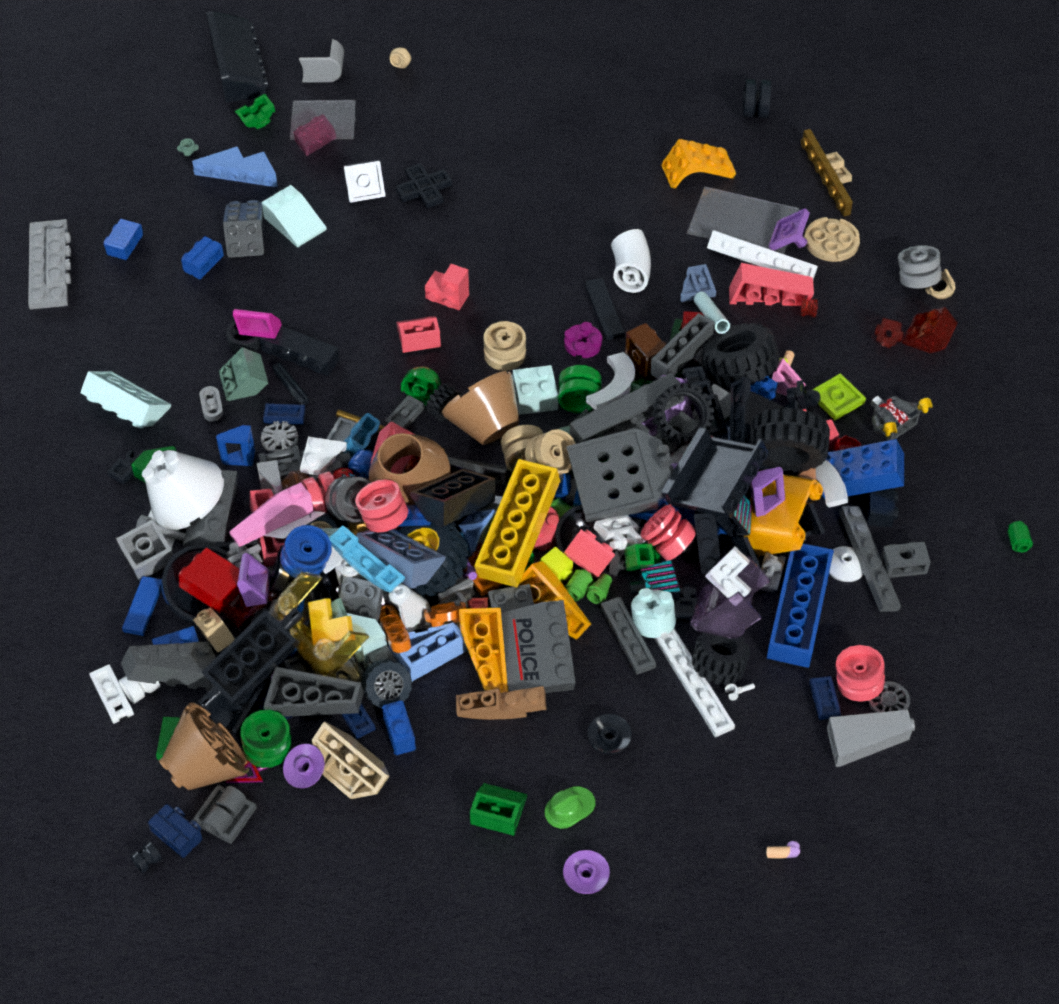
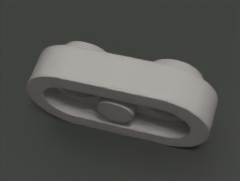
M213 386L205 387L199 393L204 418L208 421H217L223 416L219 391Z

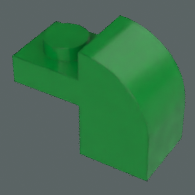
M634 544L624 549L626 570L636 571L661 562L660 554L656 551V547H652V544Z

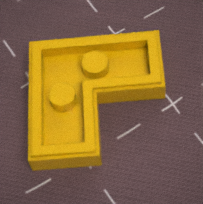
M325 598L308 602L314 646L354 638L351 616L333 619L331 599Z

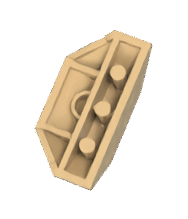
M323 722L312 739L313 746L317 747L324 757L325 766L322 775L350 799L378 794L390 776L381 760L351 735L327 722Z

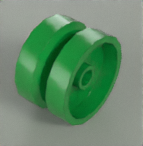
M575 365L564 369L559 375L558 403L566 411L580 414L585 409L588 412L595 410L586 402V396L601 390L602 377L600 373L586 365Z
M260 710L252 713L244 720L241 726V742L246 759L253 765L261 768H271L285 761L286 756L291 751L290 726L283 715L272 710Z

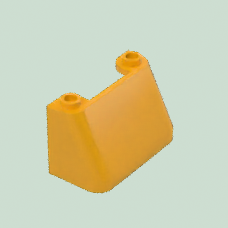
M783 474L785 501L766 515L756 517L752 505L750 535L744 537H748L757 555L764 556L766 552L776 554L801 549L805 539V531L798 522L808 497L815 501L819 500L822 496L823 487L817 480ZM775 480L762 489L763 497L777 494Z

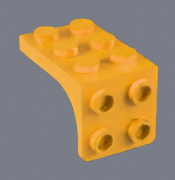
M678 139L662 163V168L671 188H677L686 176L695 172H705L733 178L736 175L733 164L724 148Z

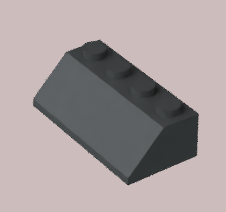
M221 469L222 478L224 479L222 494L216 505L202 519L198 517L190 522L191 526L186 528L183 542L184 547L200 544L215 546V542H227L237 490V471Z

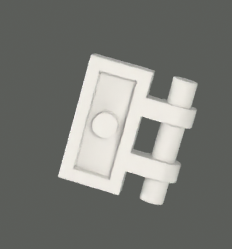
M628 515L598 520L593 527L605 541L613 540L610 542V547L613 550H623L627 546L646 542L637 533L639 526Z

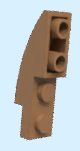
M544 686L503 693L499 689L456 695L457 716L488 720L527 717V712L546 710Z

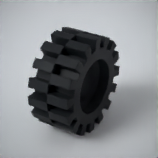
M444 383L443 386L440 385L438 390L435 389V393L431 394V399L427 401V411L439 421L448 420L442 414L444 407L457 395L463 396L461 392L449 383Z

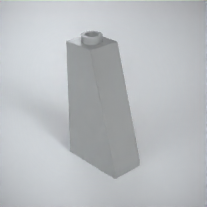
M908 710L830 717L827 726L836 767H841L910 739L912 731L915 730L914 719L910 718Z

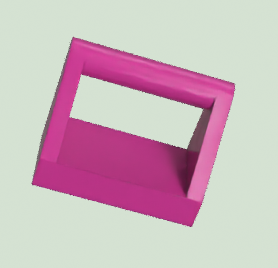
M234 309L233 311L240 335L275 339L282 325L280 319L272 313Z

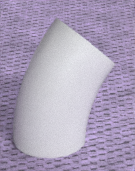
M633 229L618 235L612 241L611 248L616 263L613 277L615 283L626 292L636 293L645 289L648 284L651 257L642 230Z

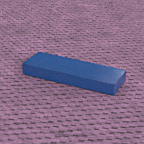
M142 576L123 624V632L144 636L161 592V579Z

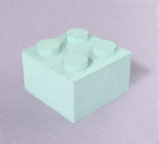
M551 365L513 370V383L519 415L558 410V392Z

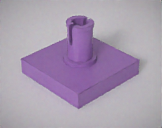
M806 208L777 221L769 243L771 250L774 251L792 242L798 248L804 247L807 244L808 240L802 236L810 214Z

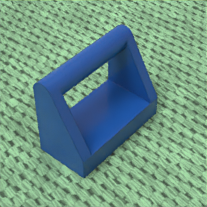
M242 425L216 436L222 464L253 466L255 446L251 426ZM226 443L240 444L241 450L228 454Z

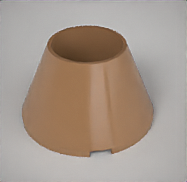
M502 371L477 382L468 388L469 392L462 397L457 395L442 410V414L446 419L482 445L498 440L508 430L520 423L513 377L510 371L508 373Z
M395 434L387 438L375 454L369 469V481L372 483L377 480H393L398 484L406 505H416L410 496V492L451 473L450 463L444 450L435 441L419 435ZM409 455L421 457L417 466L407 473L395 474L390 472L394 463L402 457Z

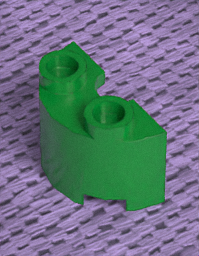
M263 94L254 100L252 106L247 107L245 105L235 112L248 128L255 127L259 129L271 121L269 118L273 112L275 113V106L266 94Z

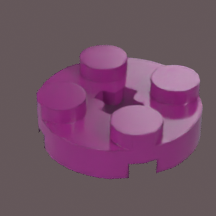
M583 322L565 331L564 347L572 356L576 357L577 354L582 355V358H589L600 351L602 334L591 323ZM581 339L587 340L586 343H584L583 341H581V342H579V341H580Z

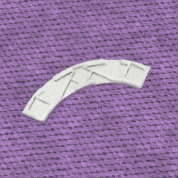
M624 352L607 356V363L613 368L615 376L612 382L604 389L586 396V402L593 409L598 410L609 402L616 401L630 392L631 382L635 381V368L632 360Z
M825 460L822 465L816 468V479L823 487L826 505L830 508L848 503L846 486L841 476L832 464Z

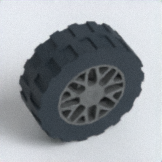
M379 659V661H374L372 665L366 668L367 670L362 675L361 685L365 698L372 704L382 709L383 705L397 701L404 702L408 699L409 693L412 690V679H410V673L403 665L391 659Z

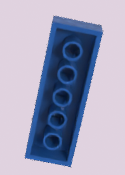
M803 543L800 550L790 551L767 659L809 668L834 550Z

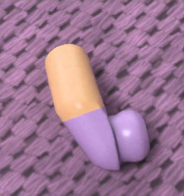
M790 841L787 846H768L767 857L795 858L800 854V845L796 841Z

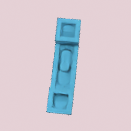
M341 526L329 537L332 547L350 566L384 591L392 592L405 580V576L390 564L386 566L358 542V537L346 527Z

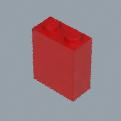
M205 548L201 553L195 555L187 567L182 568L179 573V587L221 613L240 593L237 585L240 569L210 549Z

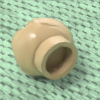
M399 47L391 51L390 62L393 66L406 68L409 65L411 55L407 49Z

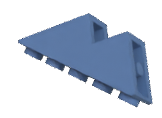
M234 147L192 161L194 174L198 176L272 187L278 186L276 173L264 152L243 158L238 147Z

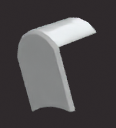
M332 39L330 57H299L303 68L302 83L334 82L339 79L342 73L344 49L338 41Z

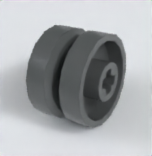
M342 476L335 479L329 485L325 494V504L328 512L340 521L363 522L355 499L359 491L371 482L363 477Z

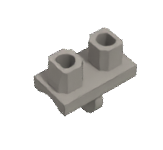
M233 542L229 546L230 551L226 553L227 561L239 569L244 553L250 554L263 564V560L259 555L262 549L259 544L247 549L246 545L239 547L236 542Z
M765 553L757 581V586H760L761 590L771 593L773 590H778L786 557Z
M462 576L455 581L456 584L450 589L446 588L447 591L436 593L439 604L454 602L455 606H460V602L466 603V608H468L467 601L471 600V596L475 595L473 589L474 582L471 579L466 580Z

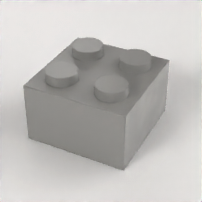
M154 519L116 538L121 551L139 581H141L142 576L148 577L165 568L168 561L174 555Z

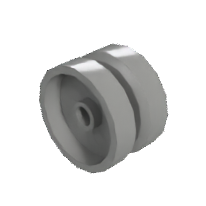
M923 245L909 247L899 253L898 264L902 285L909 288H926L937 284L942 277L939 250L932 246Z

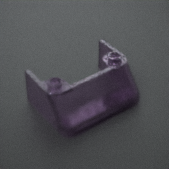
M749 555L747 556L750 560L749 564L737 576L751 588V591L745 597L738 591L727 598L710 582L699 593L690 621V625L696 631L726 638H738L744 633L746 628L761 619V615L751 605L752 597L756 591L768 584L770 579Z

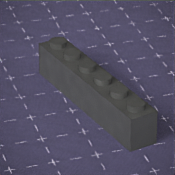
M672 373L661 376L656 381L643 385L640 389L627 393L622 398L611 401L606 406L593 410L582 418L575 419L570 423V436L577 444L626 431L652 418V412L654 411L652 408L656 403L657 397L667 388L680 382ZM684 396L672 397L666 404L665 410L683 402Z

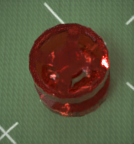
M802 297L800 316L810 315L816 318L818 299L808 300Z

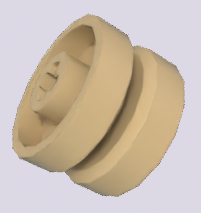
M502 321L494 323L486 329L484 333V358L489 366L497 370L508 371L518 368L524 362L526 357V335L521 326L513 322Z
M521 425L508 430L502 436L501 446L506 466L512 473L518 459L526 461L525 450L530 439L543 433L539 427Z
M560 429L551 430L530 439L526 445L525 459L529 462L557 468L558 474L562 475L572 470L566 446L576 443L567 432Z

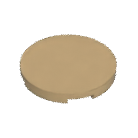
M824 217L813 221L807 227L804 238L808 241L805 246L812 255L819 259L831 262L843 261L851 258L857 252L860 244V234L854 225L844 219L837 220Z

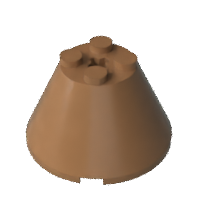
M189 703L185 707L163 757L159 760L163 768L169 770L173 775L171 777L172 782L178 788L184 786L188 790L244 776L249 771L248 767L245 768V764L248 761L233 736L220 722L216 725L208 717L211 713L196 703Z

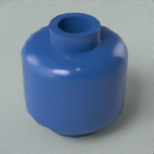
M362 449L356 451L352 456L348 467L354 472L356 477L369 478L373 452Z

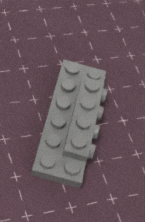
M67 219L30 223L28 293L30 310L68 306V284H71L70 273H68V270H71L70 259H68L71 256V250L68 243H71L70 232H68Z

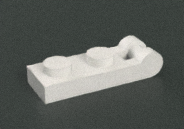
M110 665L89 673L113 724L119 722V719L125 716L130 717L134 715ZM122 705V709L115 711V707Z

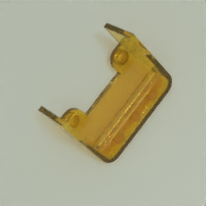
M301 572L283 591L277 601L279 621L293 607L297 609L299 603L322 579L320 575ZM303 619L289 630L290 634L299 643L296 649L317 675L328 677L334 676L370 637L367 633L348 631L336 645L332 640L326 638L320 639L313 645L312 631L303 624Z

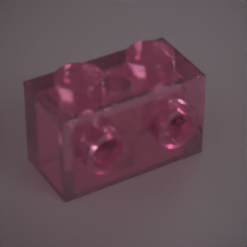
M324 114L314 117L309 123L299 126L293 132L295 141L306 156L336 139L335 129Z

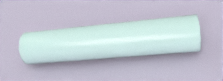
M705 292L697 293L694 296V302L705 317L714 322L716 332L720 334L726 333L730 328L728 320Z

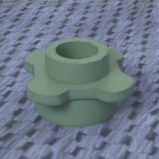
M189 138L183 139L177 147V150L183 152L185 156H190L199 149V146L194 144V141Z

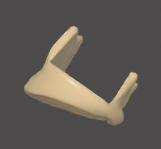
M945 269L941 280L947 284L946 288L938 292L934 291L931 286L926 287L925 292L937 299H946L953 295L955 282L948 270Z

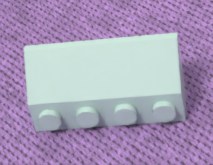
M88 371L80 392L87 396V400L101 404L105 410L114 411L119 418L130 420L132 425L138 428L153 426L171 407L170 403L112 371Z

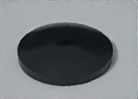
M200 544L186 547L171 557L163 571L161 590L166 604L178 617L192 624H195L193 619L197 617L198 613L209 609L210 606L179 587V573L183 567H187L192 562L197 553H201L205 548L210 549L227 560V551L216 546ZM241 592L221 613L214 610L223 622L231 618L240 609L244 601Z

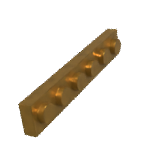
M811 129L804 130L803 138L801 139L802 148L808 153L809 160L813 162L816 172L820 174L822 183L826 185L830 197H833L836 202L837 209L841 211L843 216L850 215L853 203Z

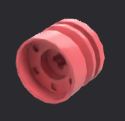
M671 504L658 510L647 521L640 534L644 540H648V544H652V546L657 545L656 551L666 561L672 560L682 553L696 535V528L687 519L680 520L681 514L678 511L675 512V508Z

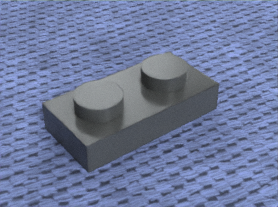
M408 395L385 420V425L387 426L392 421L407 429L425 409L424 403Z

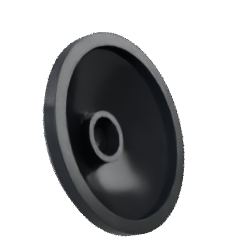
M582 505L575 506L564 513L557 524L555 532L556 544L562 553H564L580 530L584 532L588 530L596 536L595 540L600 544L604 542L610 546V542L613 540L605 541L593 528L596 521L586 522Z

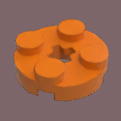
M454 602L434 605L431 607L430 612L427 609L424 610L425 621L430 622L432 627L442 626L444 622L451 620L453 622H460L459 609H467L466 603L460 602V606H455Z

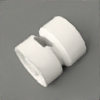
M126 676L119 680L122 690L133 704L143 699L145 692L152 693L161 687L159 681L156 684L129 681Z

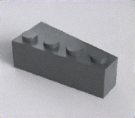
M209 641L129 646L121 665L129 681L156 684L159 681L166 683L167 686L182 684L188 685L190 689L205 687L209 691L212 688V683L201 672L216 657Z
M275 667L265 700L264 710L276 711L283 716L359 713L364 692L360 682Z

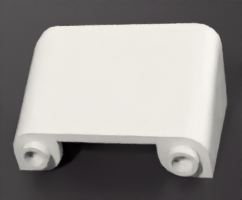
M343 561L335 568L339 586L342 585L343 576L363 577L346 561ZM401 583L392 592L384 591L383 593L384 602L393 605L400 611L399 616L408 633L413 632L425 619L424 610L427 609L430 612L429 602Z

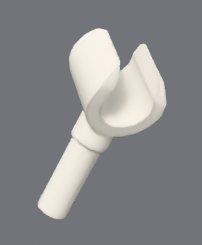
M752 683L737 687L734 684H728L725 687V692L734 691V693L728 695L729 699L733 701L738 698V694L754 689L755 685Z

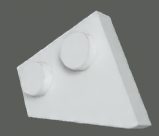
M308 436L300 473L322 474L327 466L336 460V456L341 451L344 452L346 450L347 442Z

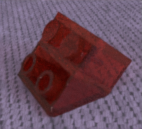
M946 307L933 309L926 313H919L913 317L912 323L906 331L902 342L905 345L927 353L944 350L958 323Z

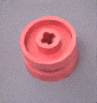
M330 471L319 474L318 483L313 477L301 480L302 485L311 494L313 511L327 513L325 494L329 485L334 481Z
M384 479L372 482L362 488L355 499L356 506L362 515L366 528L373 532L379 533L392 530L402 524L408 516L409 510L398 484L393 480Z
M864 645L850 646L838 655L836 660V682L838 690L844 697L859 702L869 701L883 691L885 665L882 655L872 647Z

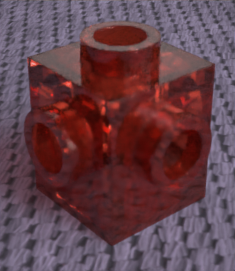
M883 318L881 325L878 324L875 330L876 340L880 341L881 346L891 348V345L895 346L897 342L901 343L904 334L901 331L903 323ZM887 330L892 332L891 337L887 336Z

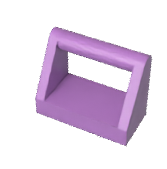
M781 467L758 471L757 476L754 477L750 484L751 500L756 517L766 515L785 501L783 469ZM775 480L777 494L763 497L762 489Z
M244 553L241 559L237 585L245 605L249 607L267 604L271 581L270 571L250 554Z

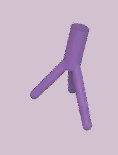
M466 559L468 561L467 572L462 576L475 580L477 578L476 569Z

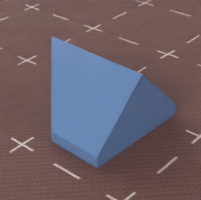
M494 509L474 511V513L469 514L458 525L468 545L471 557L485 541L496 514Z

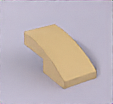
M837 152L826 154L841 183L852 181L851 173L844 167V159Z

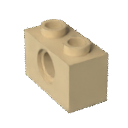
M211 607L202 610L193 619L217 653L235 640L225 623Z

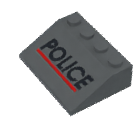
M564 600L541 602L501 613L508 692L544 686L545 693L574 690L576 682Z

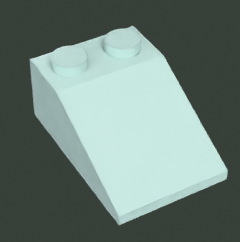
M292 185L262 202L264 218L296 247L303 245L326 230V226L303 195Z

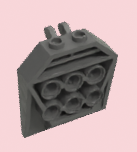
M638 428L566 446L586 522L659 509L665 498L661 491L674 468L671 465L673 461L669 454V447L663 445L661 440ZM626 452H632V453H633V454L630 455V456H625V455H624ZM603 458L609 459L607 462H600ZM631 470L638 471L636 474H629ZM608 476L614 477L610 481L605 480ZM637 488L643 489V491L640 493L634 492V490ZM613 494L619 495L616 499L609 498Z

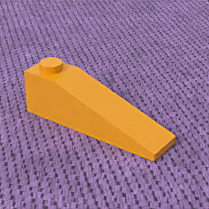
M543 561L533 563L523 573L519 586L530 584L534 604L564 600L568 634L578 639L591 623L558 577Z
M501 608L459 609L460 631L484 690L499 689L501 693L508 692Z

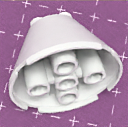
M172 450L156 451L142 472L152 514L156 522L166 529L176 530L191 526L190 522L198 517L200 519L205 517L216 505L222 494L224 479L222 478L221 469L211 461Z

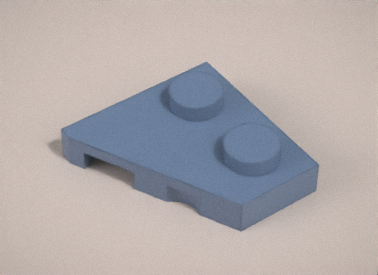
M706 264L688 267L680 296L681 302L694 300V296L699 292H705L709 297L716 296V289Z

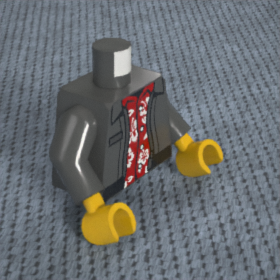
M876 396L870 403L875 408L872 416L874 432L883 434L887 441L898 438L917 425L921 411L922 413H927L928 408L933 407L931 399L923 398L919 402L912 403L892 396L884 402L879 396Z

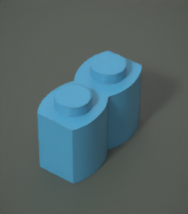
M369 413L365 414L352 427L350 435L343 441L347 442V448L344 453L349 452L352 458L356 451L364 450L368 446L371 436L378 430L380 421Z

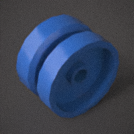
M313 525L296 527L288 534L280 553L281 564L290 576L299 580H310L318 577L324 571L330 558L332 543L328 535L318 527Z

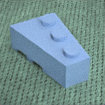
M455 622L428 628V631L409 632L411 648L406 652H393L389 645L392 655L410 673L412 681L467 651L461 631Z

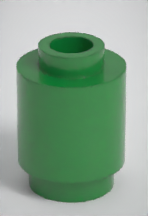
M1016 521L1009 525L1008 536L1012 549L1021 553L1028 551L1033 545L1028 526L1022 521Z

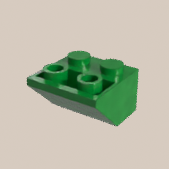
M483 783L476 793L470 810V823L514 836L527 794Z

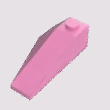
M302 483L295 484L274 494L230 531L231 537L241 547L271 531L313 513L311 494Z

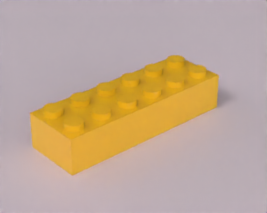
M518 459L474 565L479 578L518 588L560 483L557 468Z

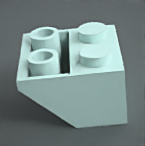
M347 613V616L352 618V627L356 636L352 646L354 650L353 655L358 663H362L366 669V664H368L367 654L386 646V635L376 619Z

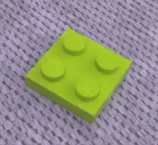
M841 373L813 389L820 393L821 400L818 404L834 420L863 405L866 401V398Z

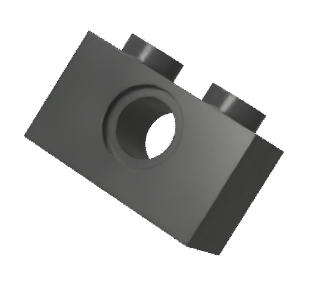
M925 542L890 544L883 547L881 559L889 578L927 574L931 563Z

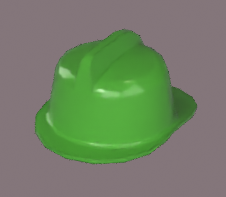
M571 787L560 791L547 803L545 817L553 827L559 829L571 827L593 812L595 798L588 789L583 787Z

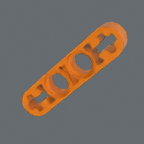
M393 605L381 606L379 624L386 635L392 651L403 653L410 650V636L396 608Z

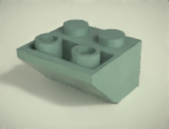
M243 347L219 370L225 397L228 401L257 395L268 384L261 355Z

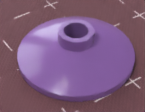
M301 744L294 747L286 756L283 764V773L287 782L296 788H308L314 785L324 771L325 762L322 752L311 744Z
M591 850L575 852L566 860L563 868V876L567 885L572 890L581 894L598 892L607 884L610 875L609 865L605 858ZM584 873L590 874V877L585 878L582 875Z

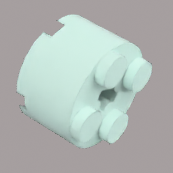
M649 588L641 589L631 603L632 618L638 631L642 636L648 638L661 637V634L666 631L667 634L670 633L676 624L672 594L667 591L650 590Z

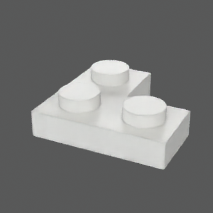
M734 546L705 577L733 604L737 605L751 591V588L737 576L749 564L750 560Z

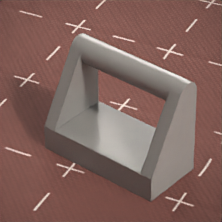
M277 460L257 463L261 490L271 489L273 494L282 491Z

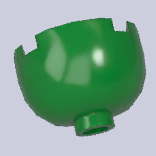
M419 366L407 372L401 383L402 393L404 391L407 396L409 395L419 400L426 406L428 404L427 401L431 399L430 395L435 393V389H439L441 381L434 370Z

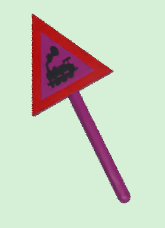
M248 761L245 764V768L248 767L249 771L244 776L229 779L225 782H263L259 771L267 768H257Z

